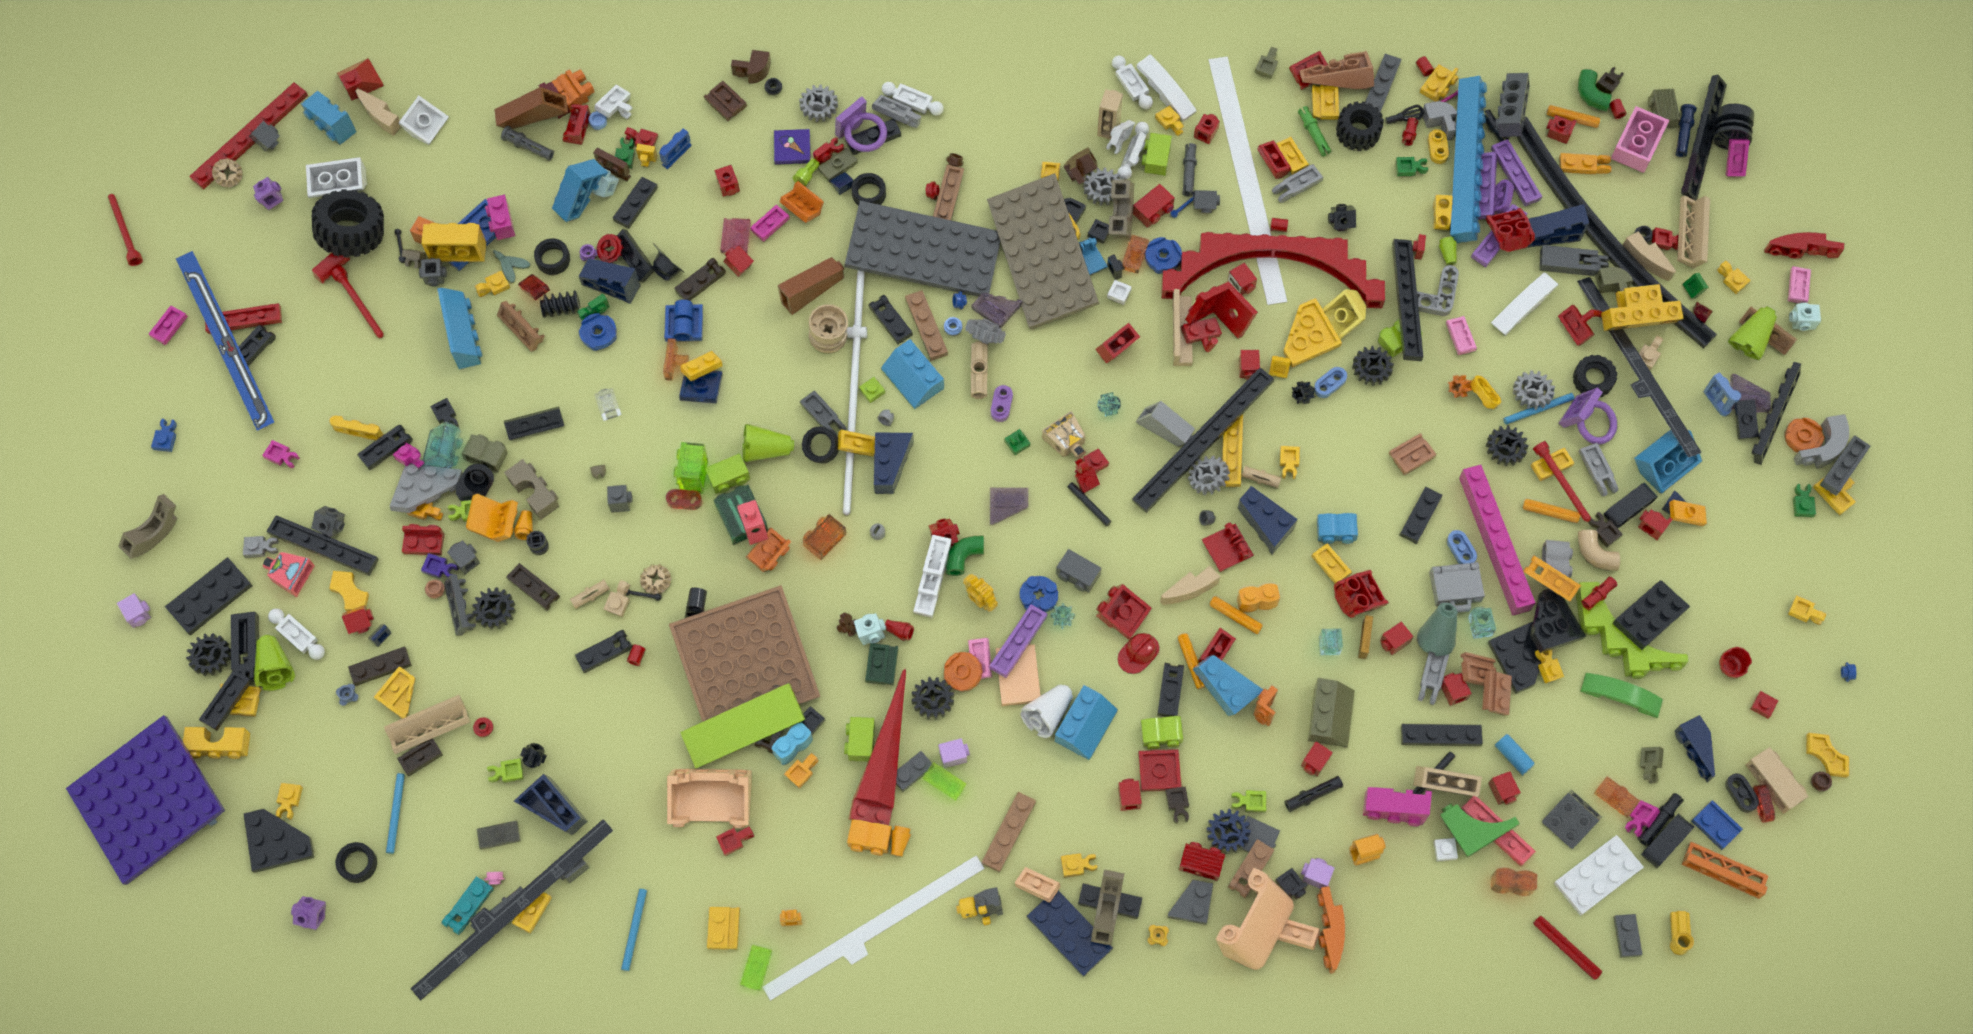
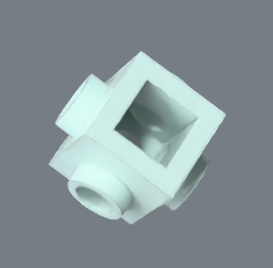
M605 169L608 171L606 177L602 176L597 183L599 185L597 191L594 189L592 191L595 195L607 197L614 194L619 179L610 174L611 172Z
M1808 303L1796 304L1789 314L1792 328L1801 331L1815 330L1821 322L1819 305Z
M876 613L867 614L863 618L854 621L858 637L863 645L877 643L885 638L884 630H886L884 620L879 619Z

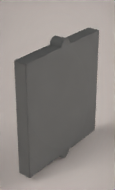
M1247 816L1245 822H1249L1250 826L1246 829L1251 830V834L1246 835L1249 838V842H1243L1244 848L1242 850L1249 852L1257 839L1269 847L1275 848V841L1280 830Z

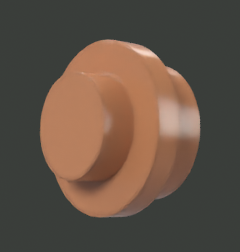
M430 580L425 586V593L432 599L439 598L444 594L445 586L440 580Z

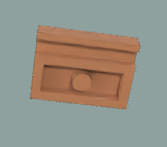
M1421 433L1389 451V456L1394 459L1393 461L1403 475L1427 463L1437 455L1429 443L1423 439Z
M1468 652L1460 654L1463 658L1461 665L1463 681L1484 686L1485 671L1492 670L1497 672L1493 664L1495 659Z
M1492 670L1485 671L1482 710H1488L1500 715H1509L1512 676L1493 672Z

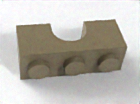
M1112 180L1111 198L1113 199L1114 210L1113 215L1109 219V235L1113 238H1131L1135 186L1131 180Z
M522 459L504 473L518 493L526 488L535 489L534 493L526 500L530 508L542 520L559 507L557 503L559 498L553 490L549 491L546 488L547 483L542 476L539 478L536 476L535 473L537 471L531 463L527 464Z

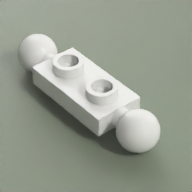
M1115 56L1112 59V66L1117 69L1115 75L1133 101L1139 99V106L1142 109L1151 108L1153 100L1147 95L1149 94V89L1132 64L1125 66L1126 60L1124 57Z
M886 82L882 85L884 95H893V100L925 114L927 109H929L931 114L938 116L944 110L942 103L938 101L931 103L932 96L900 83L898 88L892 82Z
M1139 122L1135 126L1136 135L1132 137L1121 167L1118 169L1119 178L1122 180H1127L1131 177V167L1138 163L1140 158L1138 155L1145 146L1144 140L1149 132V126L1145 122Z
M277 608L269 612V621L273 624H278L275 629L299 651L305 654L309 650V656L314 660H319L324 656L325 650L323 646L315 644L318 641L317 638L290 614L284 618L283 611Z

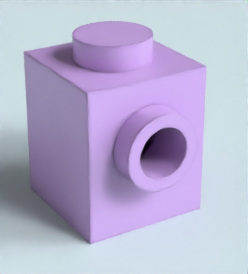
M135 593L117 603L126 621L133 628L145 624L151 618L148 613L150 611L148 604L145 600L142 601Z
M962 738L938 744L944 768L967 763V756L970 753L967 744H963Z
M1312 858L1309 864L1306 862L1301 872L1304 875L1302 881L1319 889L1327 887L1335 867L1327 865V862L1323 859Z

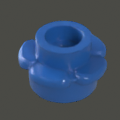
M961 291L953 294V307L963 309L966 306L967 298L966 295H962Z
M1846 662L1845 666L1841 667V677L1845 678L1847 682L1856 679L1855 664Z

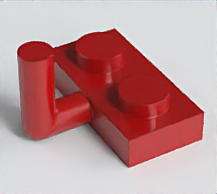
M1571 305L1559 314L1558 317L1577 346H1581L1595 335L1587 321L1592 317L1601 318L1602 311L1591 309L1582 316L1577 307Z
M1216 317L1196 321L1190 325L1186 323L1181 326L1186 343L1202 341L1206 352L1212 351L1218 343L1217 337L1222 335Z

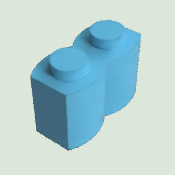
M802 722L795 724L786 736L779 738L773 744V755L782 765L790 763L798 752L803 751L811 744L813 740L811 731Z

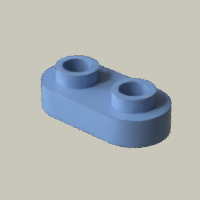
M1334 367L1316 381L1314 386L1315 394L1321 398L1329 397L1345 384L1347 372L1341 367Z
M1460 530L1452 531L1447 538V545L1459 564L1475 563L1477 553L1466 534ZM1453 540H1458L1459 544H1455ZM1463 556H1467L1469 560H1465Z

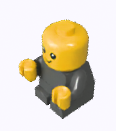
M997 887L985 889L974 895V897L961 898L959 905L956 906L957 913H961L964 919L975 917L977 914L983 915V925L991 924L990 915H1003L1001 897Z

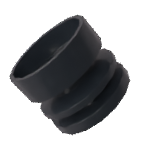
M1737 103L1719 107L1715 112L1714 144L1728 150L1729 139L1750 140V145L1753 138L1754 111L1746 105Z

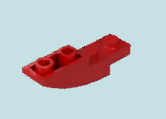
M1793 233L1770 240L1764 249V253L1774 256H1788L1792 259H1801L1804 253L1826 256L1828 258H1839L1844 250L1845 243L1826 240L1825 233Z

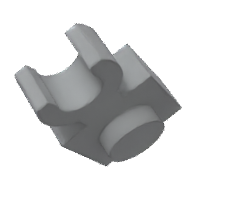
M264 536L244 537L243 556L245 558L265 557V551L276 554L278 549L271 548V546L278 544L279 541L277 538H269L266 541Z

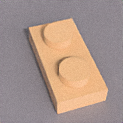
M1027 867L1024 868L1015 881L1017 888L1049 903L1061 887L1059 882Z
M1288 920L1278 940L1314 950L1320 929Z

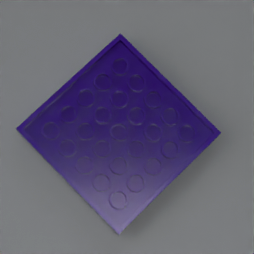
M164 715L66 788L124 885L129 884L225 811L172 723Z

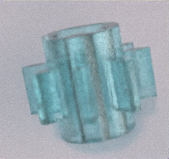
M1113 392L1100 395L1101 399L1097 403L1099 411L1105 412V416L1118 414L1117 410L1121 407L1119 397L1114 396Z
M1064 603L1059 607L1055 605V612L1051 613V618H1055L1053 625L1058 624L1061 626V629L1067 624L1071 626L1072 622L1070 619L1075 618V614L1070 613L1072 606L1067 607Z

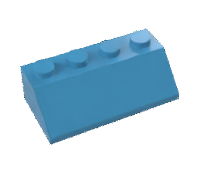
M437 288L450 351L458 368L463 369L481 364L480 357H482V351L480 346L476 344L479 337L477 330H473L475 319L469 309H472L470 298H466L462 291Z

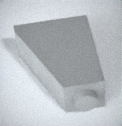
M1162 401L1145 407L1136 421L1142 427L1177 447L1186 444L1193 436L1191 434L1195 430L1194 427Z

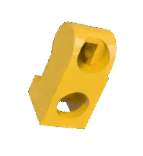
M1435 196L1433 201L1434 229L1449 230L1453 196Z

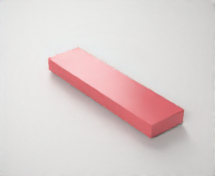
M1473 796L1461 808L1466 814L1479 821L1488 823L1503 822L1476 796ZM1510 830L1494 841L1519 866H1522L1536 852L1513 830Z

